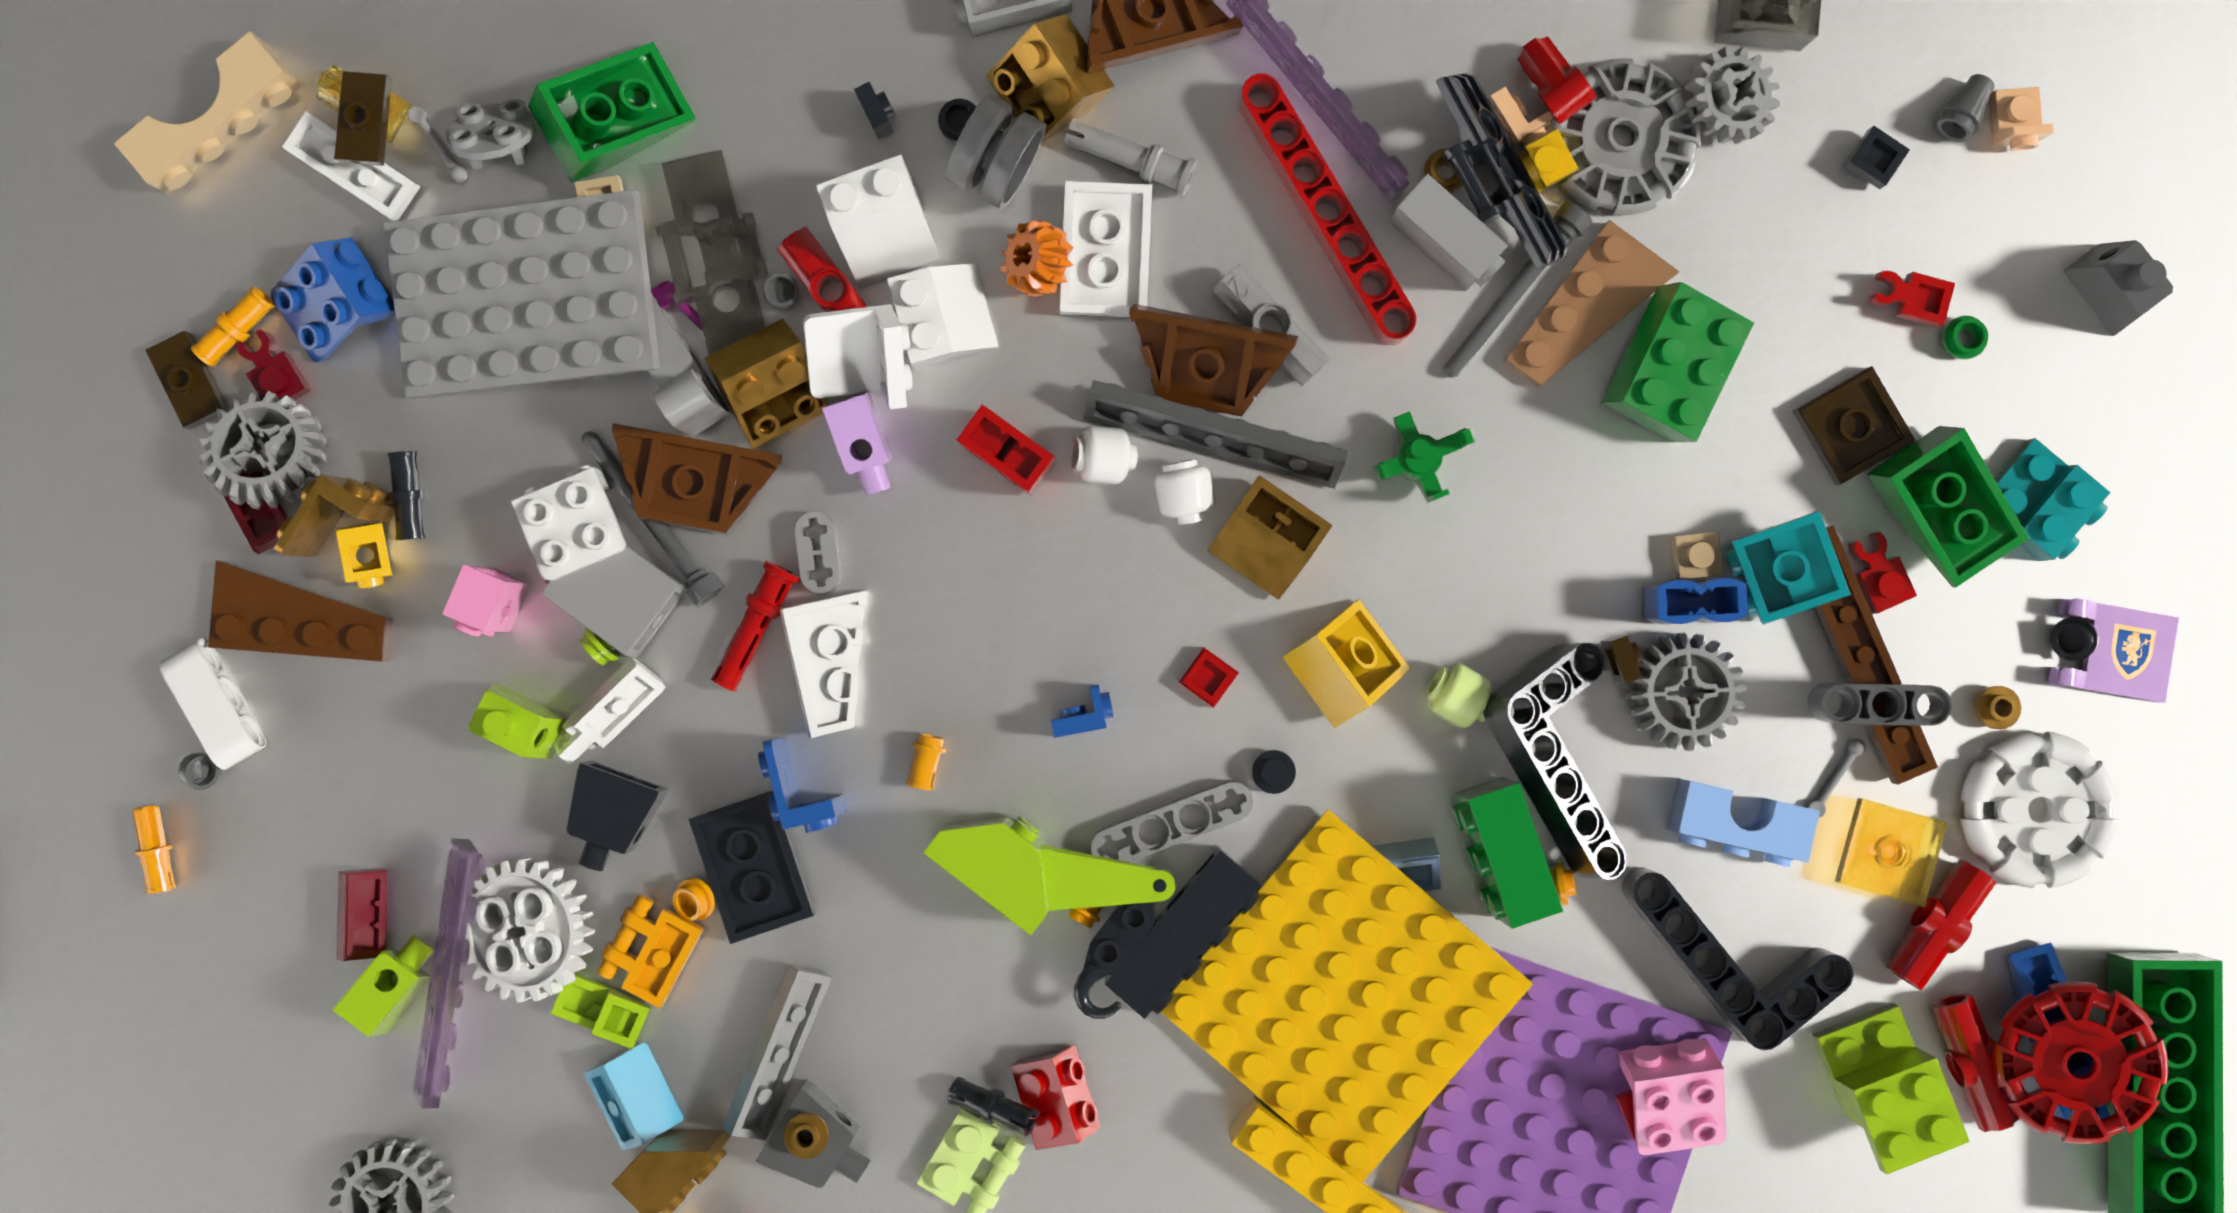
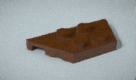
M1092 0L1086 70L1087 73H1092L1235 36L1240 33L1243 24L1236 15L1230 19L1213 2L1214 0Z
M1133 304L1129 310L1131 322L1135 321L1142 342L1140 349L1144 362L1152 373L1151 383L1156 396L1187 406L1241 417L1294 349L1299 338L1296 335Z
M615 423L612 424V433L632 495L636 514L642 520L727 535L782 462L781 454Z

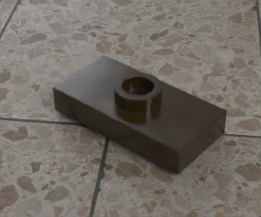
M343 71L334 159L340 163L384 166L392 78L388 75Z
M182 331L145 351L182 427L192 429L218 416L217 409L225 411L229 409L207 364L201 361L191 350V346L196 344L192 334Z

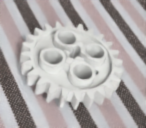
M532 857L518 861L514 858L501 862V866L498 864L486 868L485 875L473 879L476 888L463 892V896L470 904L458 907L456 910L466 918L465 923L454 926V930L465 933L466 936L465 940L456 944L457 948L469 949L470 952L463 960V965L475 963L478 968L475 970L472 978L476 980L486 976L488 980L485 990L489 992L500 987V999L503 1000L515 995L517 1003L531 998L535 1002L548 997V995L552 996L563 991V986L575 982L576 977L573 972L586 967V963L579 956L590 953L593 950L589 944L583 942L584 937L595 933L594 929L584 926L583 920L591 917L593 912L581 911L579 907L587 898L586 894L574 897L572 890L577 881L573 879L564 883L561 882L564 869L557 868L548 872L549 862L547 860L533 863ZM536 895L541 900L542 911L537 908ZM497 906H499L503 912V920L499 918V915L497 913ZM546 939L552 945V954L546 948ZM507 949L513 955V963L508 958Z

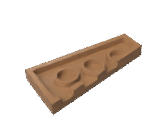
M1609 220L1503 362L1535 386H1541L1651 296L1658 286L1664 285L1680 271Z

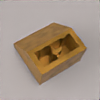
M1067 14L1034 23L986 75L1001 99L1012 106L1014 118L1026 112L1046 124L1042 143L1069 126L1074 118L1079 119L1090 112L1115 87L1105 70L1087 73L1086 57L1088 45Z
M783 318L704 357L722 396L752 449L823 414L822 408L828 405L825 398H815L812 396L809 389L806 352L801 341Z
M1259 475L1207 551L1279 600L1307 564L1333 525Z
M666 1130L658 1135L612 1182V1185L640 1213H660L661 1211L663 1213H672L695 1187L696 1184L692 1179L701 1184L719 1165L718 1163L727 1154L722 1147L731 1135L725 1130Z

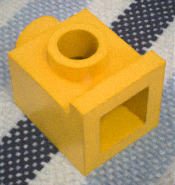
M1558 129L1527 145L1526 150L1518 154L1538 192L1578 171V167Z
M380 521L337 528L336 535L346 583L356 581L357 589L385 584L383 577L392 575L383 523ZM362 547L372 549L374 559L369 563H361L356 557L358 549Z

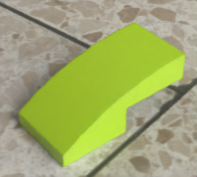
M573 972L576 977L575 982L563 986V991L559 992L550 1014L592 1029V1035L633 1049L649 1013L650 1006L600 981Z

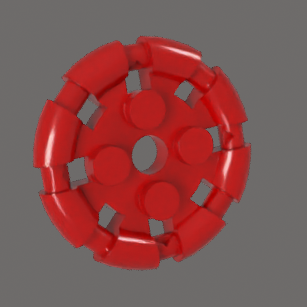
M2076 981L2047 985L2049 990L2035 996L2029 993L2014 1004L2000 1023L2003 1030L1999 1042L1994 1041L1992 1067L1997 1087H2003L2009 1098L2006 1101L2007 1105L2024 1123L2043 1135L2050 1132L2061 1136L2062 1142L2100 1144L2111 1141L2110 1136L2125 1130L2128 1134L2146 1122L2154 1113L2160 1103V1100L2157 1099L2162 1084H2167L2168 1058L2163 1039L2157 1038L2151 1028L2153 1024L2152 1019L2138 1004L2116 990L2108 993L2097 989V984ZM2059 1006L2065 1018L2053 1019L2048 1024L2043 1012ZM2092 1006L2105 1010V1018L2102 1024L2088 1019ZM2133 1034L2139 1045L2135 1049L2126 1052L2120 1039ZM2022 1035L2035 1039L2030 1054L2017 1049ZM2076 1052L2090 1054L2093 1059L2092 1069L2084 1075L2070 1073L2067 1068V1061L2072 1054ZM2131 1073L2142 1077L2137 1091L2126 1088ZM2033 1076L2040 1088L2026 1092L2021 1080ZM2110 1101L2116 1113L2100 1120L2094 1108ZM2057 1104L2072 1109L2067 1119L2054 1115Z

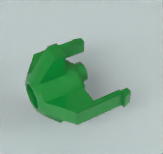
M1410 411L1394 417L1393 420L1400 445L1395 451L1394 458L1379 462L1373 466L1378 482L1401 475L1408 480L1416 482L1427 503L1449 495L1448 489L1442 491L1435 472L1441 466L1444 456L1476 442L1471 428H1463L1454 434L1436 440L1430 435L1419 434Z

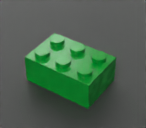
M1683 282L1658 286L1601 403L1671 442H1697L1754 322Z
M1500 777L1453 793L1457 804L1451 806L1452 814L1460 831L1465 830L1471 846L1465 847V851L1473 872H1479L1483 879L1485 887L1479 889V893L1488 914L1493 913L1496 920L1502 921L1511 929L1564 912L1520 782Z

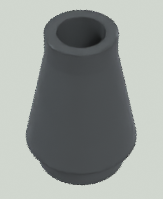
M1982 74L1971 75L1967 83L1939 110L1937 122L1939 132L1946 138L1958 142L1966 141L1970 136L1977 134L1980 130L1990 95L1995 88L1994 82Z

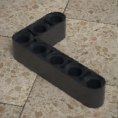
M1592 643L1559 644L1493 692L1483 711V715L1569 867L1573 869L1576 875L1581 877L1614 880L1625 870L1627 864L1625 850L1549 718L1555 711L1598 679L1604 668V657L1601 650ZM1543 681L1545 684V691H1543ZM1512 705H1513V708H1514L1513 718H1512V715H1511V706H1512ZM1533 743L1535 744V752H1534V754H1533V751H1532ZM1554 781H1556V789H1555V790H1554Z
M1635 868L1624 877L1622 891L1626 900L1735 1034L1757 1049L1771 1050L1779 1046L1845 992L1852 984L1854 977L1853 968L1847 959L1829 950L1814 948L1803 954L1758 991L1666 877L1647 868ZM1647 879H1653L1655 883L1653 896L1647 900H1641L1638 892L1641 883ZM1680 913L1683 918L1682 928L1675 934H1669L1666 926L1668 919L1672 915ZM1703 948H1709L1711 955L1709 962L1706 966L1697 968L1694 960L1697 952ZM1831 961L1833 964L1832 974L1828 979L1821 981L1819 977L1820 968L1825 962ZM1736 982L1738 985L1737 996L1729 1002H1724V988L1728 984ZM1798 989L1799 1000L1797 1004L1791 1008H1786V995L1789 991ZM1764 1017L1766 1021L1765 1029L1761 1034L1752 1036V1023L1755 1019Z

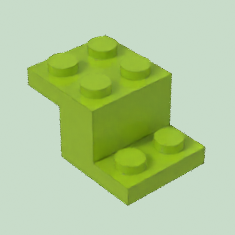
M1891 1003L1812 1035L1845 1117L1864 1129L1880 1171L1887 1175L1970 1142L1937 1057L1915 1046L1900 1006Z

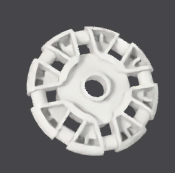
M2031 731L2018 733L1988 748L1990 753L1981 762L1975 761L1969 770L1960 797V801H1964V818H1960L1962 830L1970 849L1977 859H1984L1990 865L1989 870L1999 878L2027 888H2034L2036 884H2045L2048 888L2060 887L2070 884L2091 872L2089 866L2097 858L2104 859L2110 850L2119 825V818H2114V802L2119 801L2118 791L2103 761H2095L2089 755L2090 748L2069 736L2046 731L2043 735H2034ZM2035 753H2041L2042 766H2032V756ZM2003 766L2009 773L1999 781L1996 772ZM2076 766L2081 773L2072 780L2065 773L2071 767ZM2040 797L2046 804V813L2041 820L2033 821L2029 816L2028 807L2033 799ZM1994 801L1995 818L1983 817V802ZM2086 801H2095V817H2088L2089 806ZM2001 838L2009 844L2003 852L1997 848ZM2076 838L2083 846L2073 854L2066 846ZM2033 853L2043 855V866H2035L2033 864Z

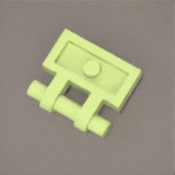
M960 1108L916 1184L952 1206H955L962 1192H965L973 1198L966 1213H986L988 1208L993 1209L999 1200L1000 1195L998 1191L1008 1174L1013 1175L1020 1165L1018 1158L1026 1145L1020 1139L1011 1136L1004 1149L993 1143V1140L998 1134L1000 1126L995 1123L988 1125L980 1120L979 1115ZM984 1157L994 1165L984 1182H981L972 1175Z

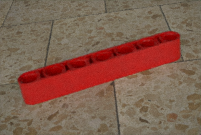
M1258 73L1252 75L1245 81L1240 96L1239 108L1244 119L1373 335L1379 342L1385 345H1396L1403 342L1416 326L1417 316L1414 308L1280 84L1274 77L1268 74ZM1257 90L1264 91L1270 96L1272 102L1267 106L1258 107L1252 104L1248 95ZM1279 127L1286 128L1292 133L1294 140L1286 145L1279 144L1273 140L1271 132ZM1301 164L1308 165L1314 170L1316 178L1310 182H1302L1295 177L1293 169ZM1323 201L1330 202L1337 208L1338 216L1332 220H1325L1317 214L1316 205ZM1343 239L1356 241L1360 248V255L1353 258L1344 256L1339 250L1338 242ZM1365 276L1378 278L1382 284V293L1378 295L1367 294L1362 289L1361 278ZM1387 313L1400 315L1404 321L1403 332L1392 333L1388 331L1383 323L1384 315Z

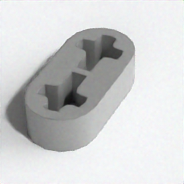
M810 511L803 514L795 525V541L800 578L807 590L817 594H827L833 592L842 580L837 529L834 521L829 516L821 512ZM817 519L819 525L827 527V533L820 535L821 550H815L813 538L804 534L805 529L811 528V520ZM822 555L824 568L832 569L833 572L832 577L826 578L825 586L820 587L817 580L810 578V572L817 570L816 556Z

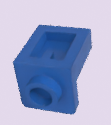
M1099 685L1090 686L1094 712L1086 713L1085 705L1059 710L1060 719L1051 720L1054 738L1107 728L1105 719L1114 718L1109 692L1100 693Z

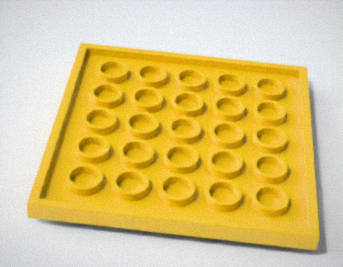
M1327 809L1259 888L1257 893L1260 897L1253 907L1244 915L1240 912L1229 924L1232 929L1226 938L1216 948L1210 946L1200 959L1203 962L1194 975L1187 981L1182 979L1173 989L1172 993L1174 996L1161 1013L1309 1142L1364 1182L1533 983L1338 816Z

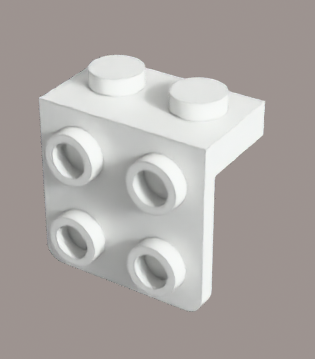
M891 304L809 314L804 318L803 328L809 389L813 397L827 398L881 390L889 410L907 407L906 390L913 389L911 368L909 363L904 364L903 350L910 349L909 331L906 323L899 322Z
M589 465L573 469L565 474V479L553 484L546 482L535 485L525 491V496L511 501L540 574L544 579L550 581L559 579L621 553L625 549V539L605 493L613 489V486L602 470L590 467Z

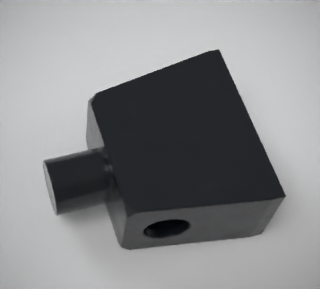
M592 760L580 763L566 829L569 835L586 841L578 863L592 870L604 871L611 850L621 854L633 851L664 800L668 788Z

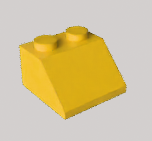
M1360 599L1322 625L1282 657L1334 728L1369 708L1411 669Z

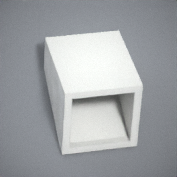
M902 155L816 185L831 229L860 289L941 260L916 188Z

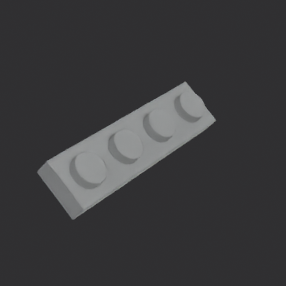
M792 964L788 965L722 1129L729 1135L766 1140L832 977L825 972Z

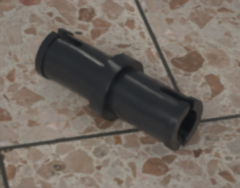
M417 451L387 453L392 492H388V501H393L396 540L426 538L421 499H425V491L420 490Z
M957 1077L949 1089L950 1093L956 1094L955 1096L948 1095L947 1100L949 1104L959 1106L979 1115L980 1120L988 1125L995 1122L1027 1137L1036 1124V1121L1030 1118L1038 1117L1037 1109L1006 1098L1005 1093L997 1088H993L990 1091L962 1077Z

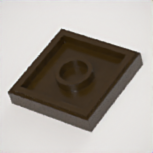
M1873 366L1865 368L1792 411L1836 486L1845 483L1916 441Z

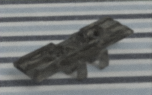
M722 150L662 163L675 220L655 226L657 236L663 239L676 293L672 294L674 305L696 302L709 355L766 327L754 281L766 279L769 273L766 261L761 256L754 214L748 212L742 214L741 219L738 217ZM711 205L718 209L719 218L699 223L695 221V213L701 206ZM687 235L689 237L695 235L699 242L706 272H704L705 285L693 288L680 236ZM724 289H733L740 297L739 305L731 312H722L715 305L717 294Z

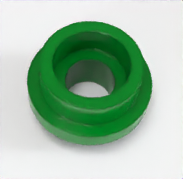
M1966 315L1952 319L1945 326L1942 333V343L1945 350L1952 357L1961 360L1978 356L1984 351L1988 342L1986 326L1973 316ZM1960 331L1968 335L1969 341L1966 346L1962 345L1958 340V333Z

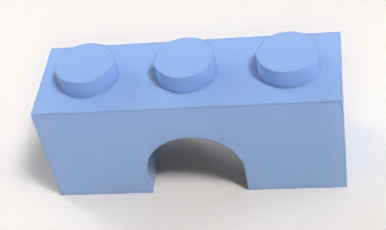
M1678 778L1667 829L1681 833L1680 842L1706 847L1707 839L1723 843V852L1743 857H1749L1750 849L1766 853L1764 861L1786 867L1792 866L1793 859L1809 863L1820 811L1763 798L1759 815L1755 821L1747 826L1739 827L1734 822L1730 812L1734 791Z

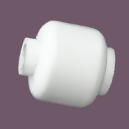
M1087 426L1080 436L1073 438L1070 455L1071 467L1073 471H1078L1080 478L1085 482L1119 484L1126 478L1128 471L1134 470L1136 467L1137 446L1130 443V439L1124 429L1118 427Z
M1196 459L1163 465V473L1158 474L1154 479L1161 514L1168 518L1177 517L1178 525L1203 521V512L1214 507L1216 503L1209 468L1197 465Z

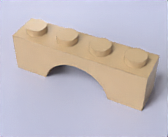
M248 31L216 58L220 75L219 91L212 106L202 116L183 124H169L160 122L147 115L114 142V145L147 184L166 193L183 187L189 182L191 174L205 162L217 159L224 152L225 145L237 135L245 134L257 125L260 116L271 107L279 106L290 98L292 90L300 84L273 49L251 31Z

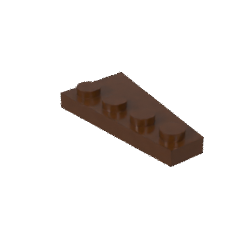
M216 560L208 647L381 662L389 661L392 618L340 600L319 595L302 587H296L275 580V578L240 568L225 561Z

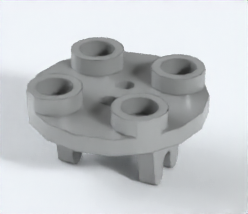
M510 99L502 104L481 106L478 103H468L456 110L457 119L451 123L446 131L449 149L456 156L469 160L472 169L483 168L482 160L504 157L508 154H512L516 165L526 164L525 155L528 154L526 144L531 141L536 128L533 115L527 110L523 100Z

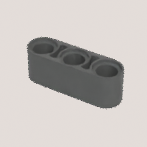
M1826 682L1815 686L1809 693L1807 700L1808 709L1815 718L1839 724L1934 726L1946 721L1952 710L1951 698L1945 690L1933 685ZM1836 691L1841 697L1842 703L1838 712L1832 714L1828 709L1827 701L1829 696ZM1881 693L1885 698L1886 704L1882 713L1877 715L1873 710L1872 702L1874 697ZM1925 694L1929 699L1930 706L1927 713L1922 716L1918 712L1917 702L1920 696Z

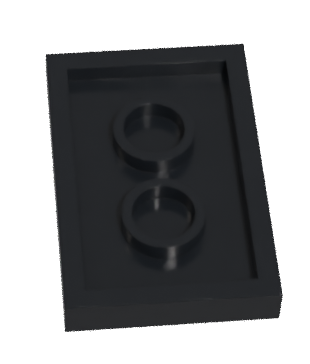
M773 790L688 819L730 944L812 917L816 914L788 829L782 830L781 821L775 822L771 815L769 795L774 794Z

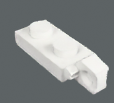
M631 657L567 719L562 726L564 729L553 743L557 755L571 765L588 748L591 750L597 746L604 748L665 690L666 686L663 681L634 657Z

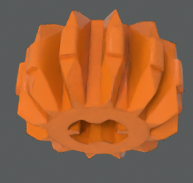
M1032 220L1030 223H1018L1016 234L1006 235L1009 245L1006 250L1000 251L1006 257V261L1000 270L1008 275V285L1022 291L1025 295L1036 297L1037 295L1042 296L1043 294L1056 293L1057 283L1067 282L1064 272L1066 268L1073 266L1068 260V255L1074 248L1066 242L1067 233L1058 227L1051 226L1049 222Z

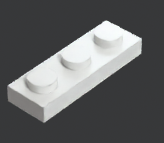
M305 111L282 148L389 219L398 221L420 189V186L386 163H384V166L340 163L335 160L337 131Z

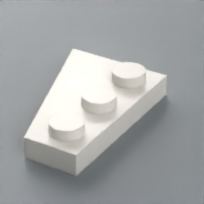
M868 590L780 609L809 738L854 728L859 682L860 646H862L864 631L862 629L863 615Z

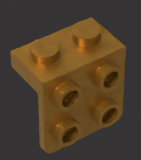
M320 474L318 478L313 479L303 490L301 495L303 502L295 515L287 518L277 532L279 540L274 550L286 556L314 557L318 554L344 512H347L356 519L390 522L394 516V505L386 500L388 493L369 481H365L362 484L352 478L346 479Z

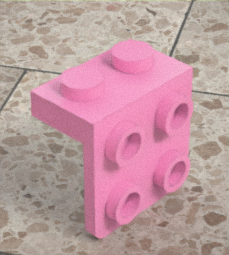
M1707 1038L1698 1040L1685 1039L1678 1043L1658 1046L1643 1045L1636 1049L1619 1051L1620 1067L1633 1091L1635 1145L1640 1154L1651 1155L1718 1145L1725 1141L1724 1068Z

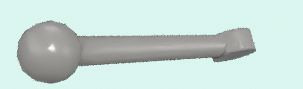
M419 106L411 107L407 113L408 119L413 124L419 125L450 169L449 175L451 180L456 183L464 182L467 179L466 169L455 163L427 123L426 111Z
M1854 739L1849 742V752L1817 800H1811L1807 803L1806 808L1820 811L1819 818L1825 814L1826 807L1824 804L1856 756H1860L1865 752L1866 745L1862 740Z

